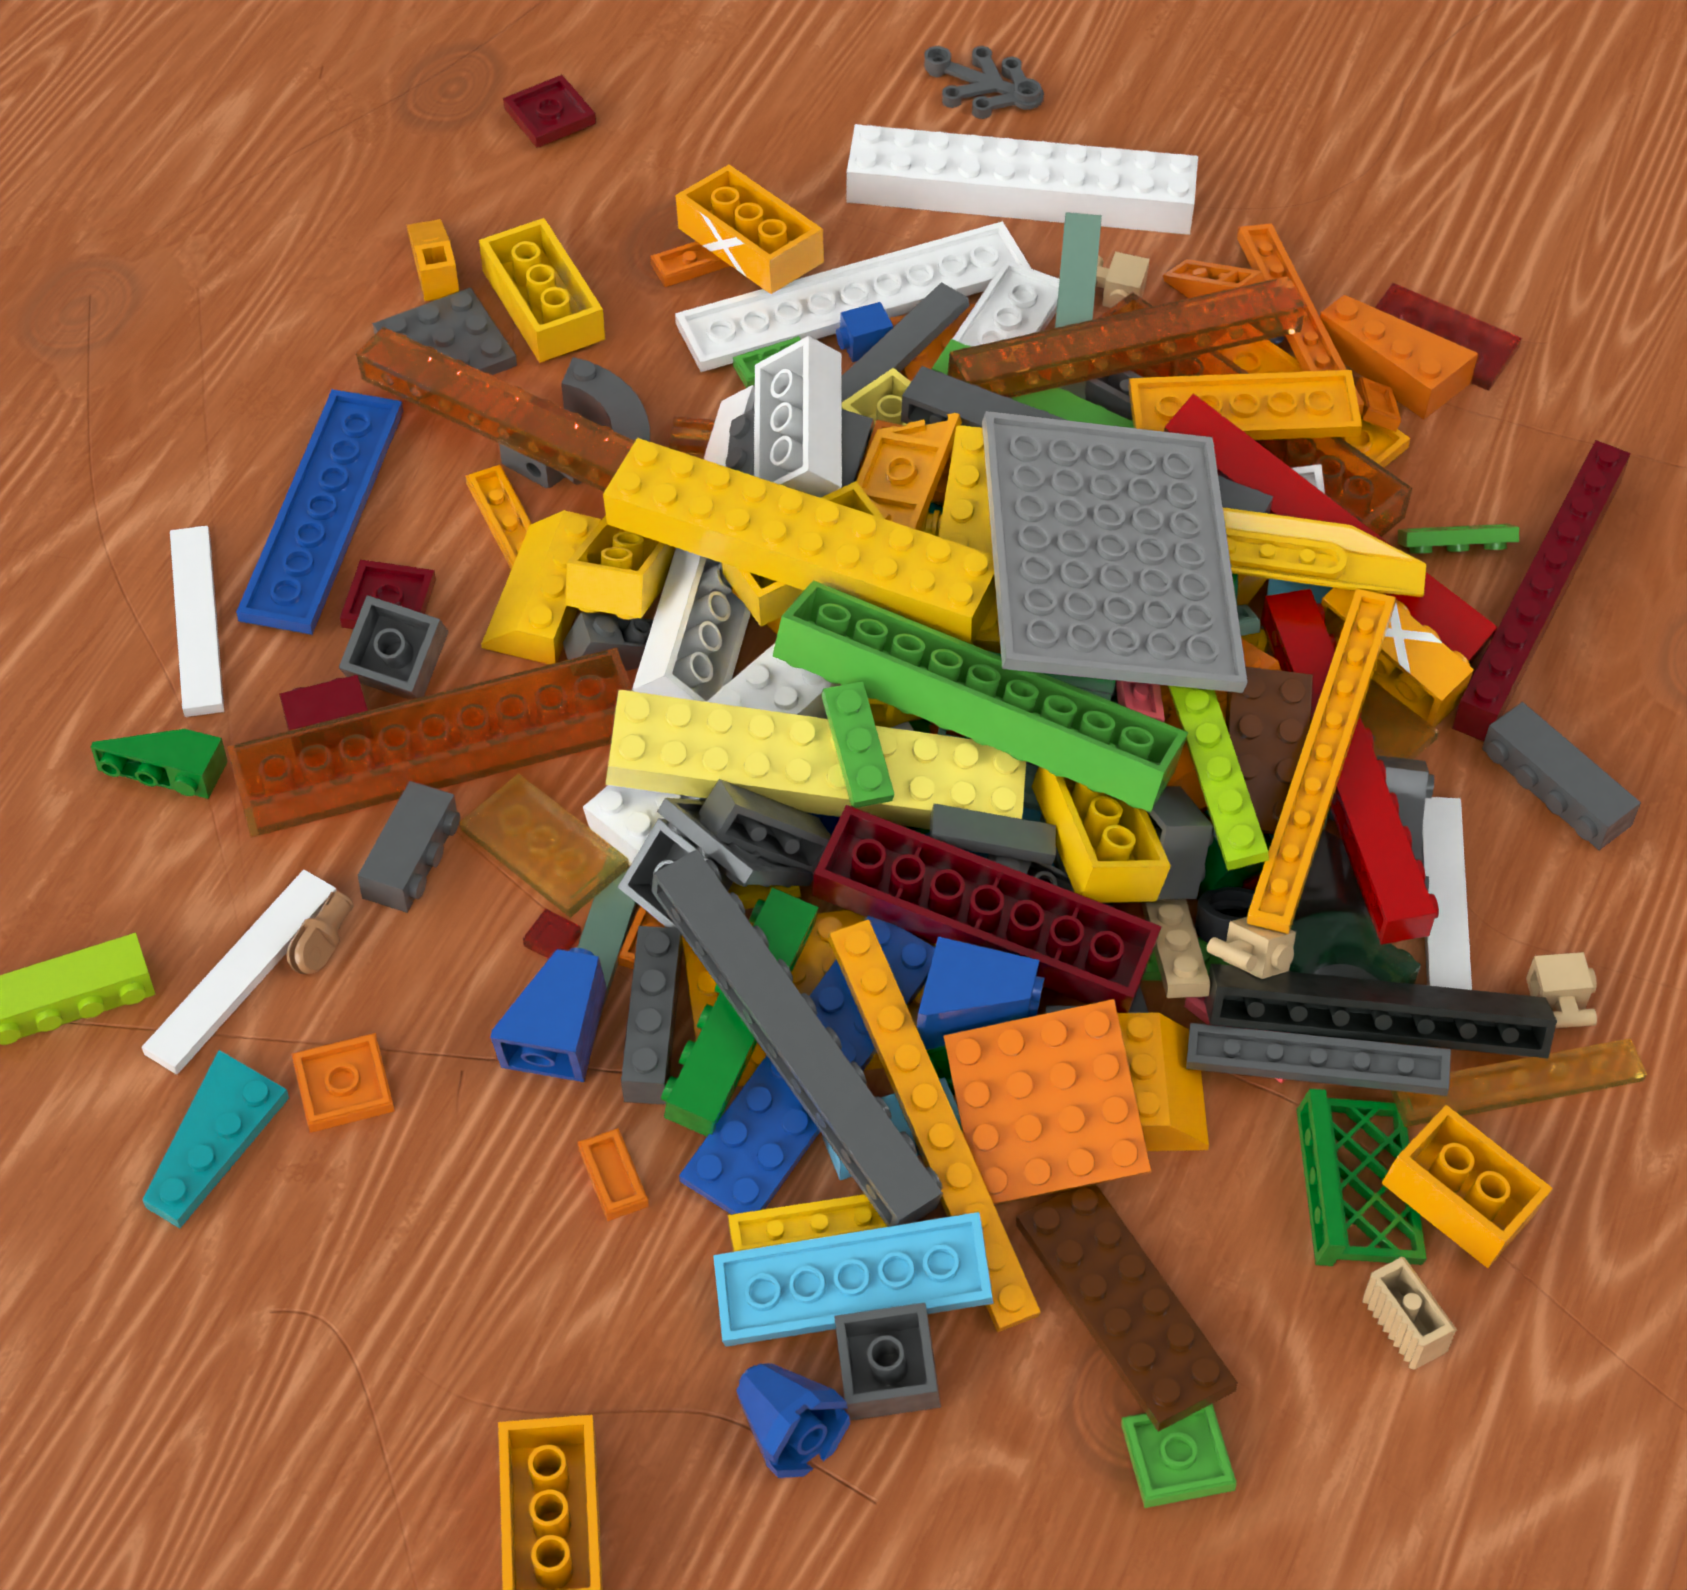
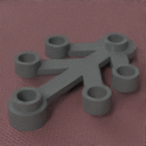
M934 46L925 52L924 67L929 75L942 77L945 74H949L972 83L962 86H946L942 90V103L946 107L956 108L960 106L963 98L993 92L1001 93L1002 95L990 98L979 96L972 101L973 116L979 119H986L991 116L993 109L1015 105L1021 109L1030 110L1040 106L1044 100V92L1041 89V85L1036 80L1025 77L1021 69L1022 62L1016 57H1007L1002 61L1001 74L1005 78L1012 79V84L1002 80L992 60V51L986 46L975 47L972 51V64L977 68H981L982 72L951 62V52L945 47Z

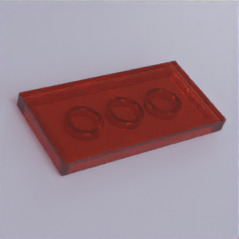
M1392 283L1375 307L1378 310L1477 352L1478 357L1471 383L1490 391L1512 359L1522 340L1521 337L1395 283Z

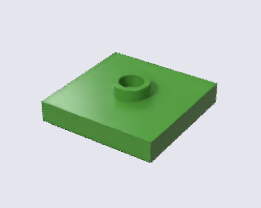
M1213 1404L1159 1432L1146 1413L1122 1417L1121 1426L1144 1508L1236 1490L1237 1483Z

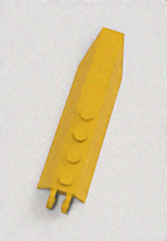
M1223 507L1233 574L1356 590L1357 588L1378 593L1423 597L1426 563L1352 525Z

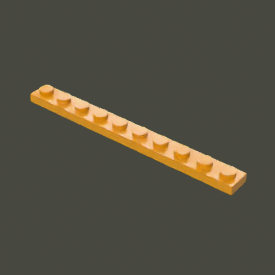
M1357 588L1355 590L1268 851L1269 860L1264 863L1247 914V924L1285 934L1290 932L1392 617L1396 597Z
M868 919L829 933V943L925 1166L932 1168L941 1181V1191L943 1194L940 1201L947 1217L980 1213L994 1304H988L986 1307L997 1333L1038 1317L1041 1311L870 920Z

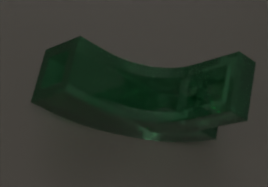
M1331 911L1312 914L1292 923L1291 930L1295 931L1296 935L1293 946L1294 957L1289 968L1291 972L1313 974L1325 966L1347 964L1369 972L1380 981L1415 984L1421 964L1415 961L1407 951L1398 949L1392 943L1381 945L1372 919L1369 916L1352 912Z

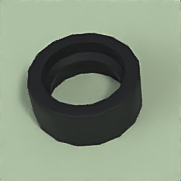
M1224 887L1204 892L1199 898L1195 921L1197 935L1207 943L1213 937L1226 942L1229 922L1247 917L1255 891L1241 887Z

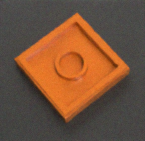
M376 1033L291 1054L310 1133L395 1112Z

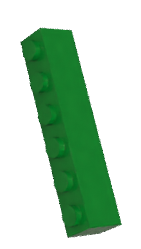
M772 887L766 901L758 899L752 911L749 922L753 923V926L757 925L762 929L769 943L768 949L776 960L782 959L787 964L791 973L815 926L819 907ZM717 984L715 992L719 993V996L714 1006L706 1004L697 1023V1027L702 1030L696 1042L689 1039L679 1060V1064L684 1066L678 1078L673 1076L669 1078L661 1096V1100L666 1102L664 1118L706 1137L709 1134H713L716 1124L723 1116L758 1044Z

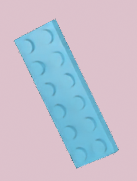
M979 1212L713 1255L722 1341L725 1347L836 1329L834 1317L836 1315L926 1303L928 1314L994 1304Z

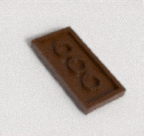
M1245 667L1248 683L1243 693L1227 691L1226 726L1263 834L1274 835L1310 728L1313 674Z

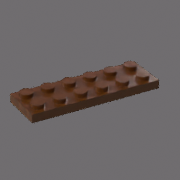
M1096 1184L1068 1190L1016 1216V1226L1158 1432L1236 1392L1237 1381Z

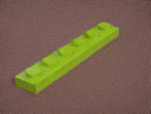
M1168 686L1181 728L1188 732L1186 743L1227 870L1268 861V849L1215 690Z

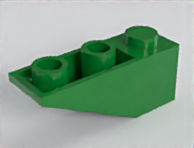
M188 729L95 741L90 746L97 769L108 776H122L138 780L147 786L154 787L157 785L176 790L185 796L195 795L209 799L228 763L222 738Z

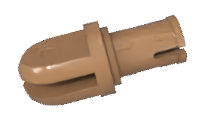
M337 891L335 893L331 892L319 914L315 918L304 920L287 949V961L294 971L300 974H314L325 966L340 942L337 931L354 906L349 897Z

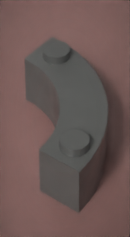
M573 357L561 383L564 413L581 418L599 431H604L611 441L609 457L612 480L637 438L651 442L648 416L639 397L621 378L590 361Z
M1377 755V760L1381 759L1385 765L1386 784L1389 792H1394L1397 796L1401 823L1403 826H1408L1411 832V849L1415 859L1422 861L1425 798H1432L1434 775L1429 774L1426 761ZM1425 876L1427 890L1429 889V876Z

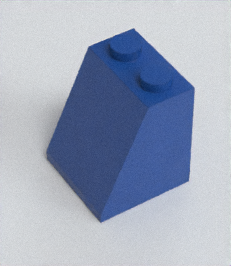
M938 937L918 1011L916 1027L926 1050L945 1045L944 1035L1037 1016L1045 979L1037 976L1040 960Z
M571 948L569 951L556 949L492 1029L490 1038L501 1068L579 1082L585 1081L607 990L599 956H594L591 951L582 948Z

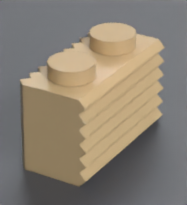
M1401 1257L1371 1273L1362 1303L1368 1304L1367 1310L1373 1311L1372 1317L1379 1318L1378 1324L1384 1326L1383 1332L1389 1333L1388 1339L1394 1340L1393 1346L1399 1347L1398 1353L1404 1355L1403 1361L1410 1362L1409 1368L1415 1370L1445 1354L1451 1346V1340L1454 1339L1453 1336L1457 1329L1405 1257Z

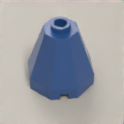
M760 1363L752 1366L742 1374L739 1380V1386L736 1390L739 1402L767 1467L778 1478L804 1477L813 1470L807 1464L808 1461L817 1454L820 1455L822 1461H825L835 1452L851 1421L849 1415L843 1410L848 1409L846 1401L834 1389L773 1363Z

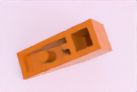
M1186 259L1163 274L1164 282L1222 322L1238 324L1239 326L1245 323L1248 326H1252L1259 321L1260 317L1272 310L1262 271Z

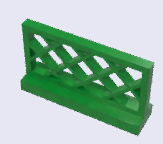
M1309 1089L1296 1111L1315 1265L1333 1266L1337 1259L1391 1263L1401 1257H1405L1409 1264L1423 1265L1427 1258L1420 1214L1405 1203L1406 1209L1399 1215L1380 1198L1388 1188L1383 1186L1375 1194L1357 1177L1368 1167L1383 1181L1388 1170L1375 1158L1385 1149L1396 1159L1410 1143L1404 1104L1327 1098L1326 1090ZM1332 1112L1345 1113L1357 1125L1346 1134L1333 1122ZM1374 1116L1393 1118L1394 1132L1389 1137L1370 1121ZM1361 1129L1380 1144L1371 1154L1352 1139ZM1343 1146L1362 1162L1353 1172L1338 1161L1337 1152ZM1348 1185L1367 1201L1358 1212L1343 1200L1342 1191ZM1371 1206L1391 1222L1382 1233L1362 1217ZM1353 1224L1373 1241L1368 1247L1349 1246L1347 1230ZM1397 1227L1410 1239L1412 1250L1398 1249L1386 1236Z

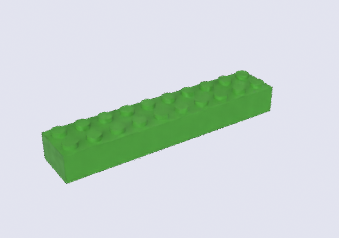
M814 580L781 617L773 657L785 661L794 668H802L819 675L830 683L845 685L863 681L867 697L870 699H877L898 708L903 713L916 715L935 723V725L942 729L952 730L972 738L978 744L989 745L1010 754L1017 760L1035 764L1047 769L1053 775L1066 777L1081 783L1092 791L1115 797L1133 808H1141L1148 812L1153 810L1175 773L1188 732L1046 674L1002 669V660L999 655Z

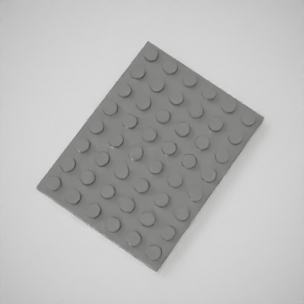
M985 411L982 429L1002 669L1243 693L1248 682L1213 437Z

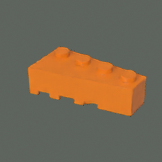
M1343 295L1320 312V318L1343 363L1364 378L1391 387L1395 400L1423 420L1471 384L1478 357L1477 352L1346 295Z

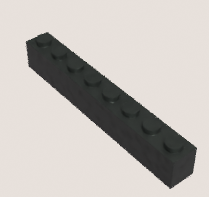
M1212 963L1209 972L1210 992L1209 996H1205L1204 1000L1210 1025L1547 1059L1549 1058L1557 1019L1546 997L1291 971L1261 979L1232 965Z

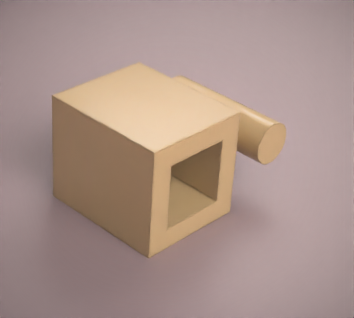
M1115 252L1110 268L1102 267L1103 259L1098 256L1096 286L1104 288L1102 306L1137 314L1147 283L1150 259Z
M1247 917L1229 922L1226 942L1217 937L1210 939L1207 951L1237 968L1264 979L1289 971L1294 957L1293 946L1296 932L1290 929L1289 934L1249 925L1247 924Z
M1584 952L1534 956L1526 977L1530 995L1546 997L1557 1019L1556 1028L1596 1025L1597 1015L1595 1009H1585L1591 993L1596 991L1597 982L1593 968H1588Z

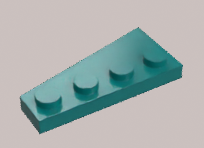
M218 1050L142 1199L145 1208L180 1229L289 1099L287 1089Z

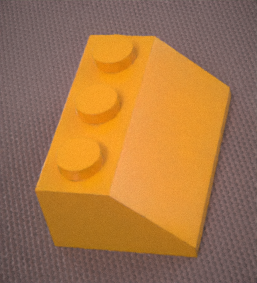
M1118 1013L1147 1151L1208 1150L1209 1141L1201 1070L1186 1069L1190 1030L1161 1013Z

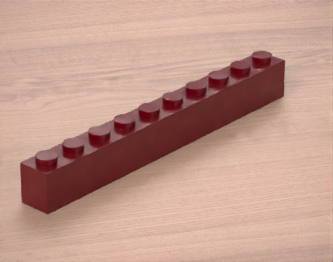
M1595 440L1460 700L1452 729L1484 742L1489 725L1504 715L1621 484L1631 453Z

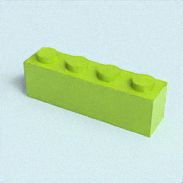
M136 933L0 975V1045L14 1043L19 1038L41 1031H52L63 1024L75 1020L96 1017L104 1011L125 1004H136L144 998L156 995Z

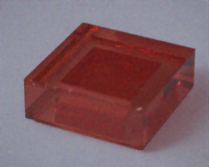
M545 909L523 937V945L549 959L556 949L569 951L581 935V927Z

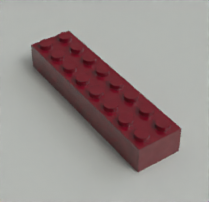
M849 805L845 806L813 875V897L864 917L869 915L901 927L918 938L936 944L938 937L1040 960L1037 976L1045 978L1043 987L1087 1004L1114 999L1117 1013H1129L1162 928L1160 925Z

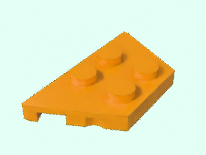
M947 414L948 420L926 425L925 420L910 422L902 427L891 426L876 431L856 481L886 520L920 531L954 445L956 427L962 424L960 414Z

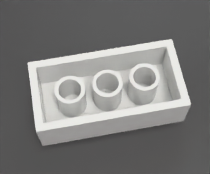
M810 336L755 365V477L819 498L842 487L841 353Z

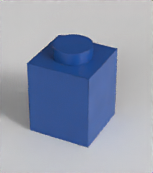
M881 302L840 312V328L836 329V338L839 347L842 350L846 349L852 362H855L866 354L894 326Z

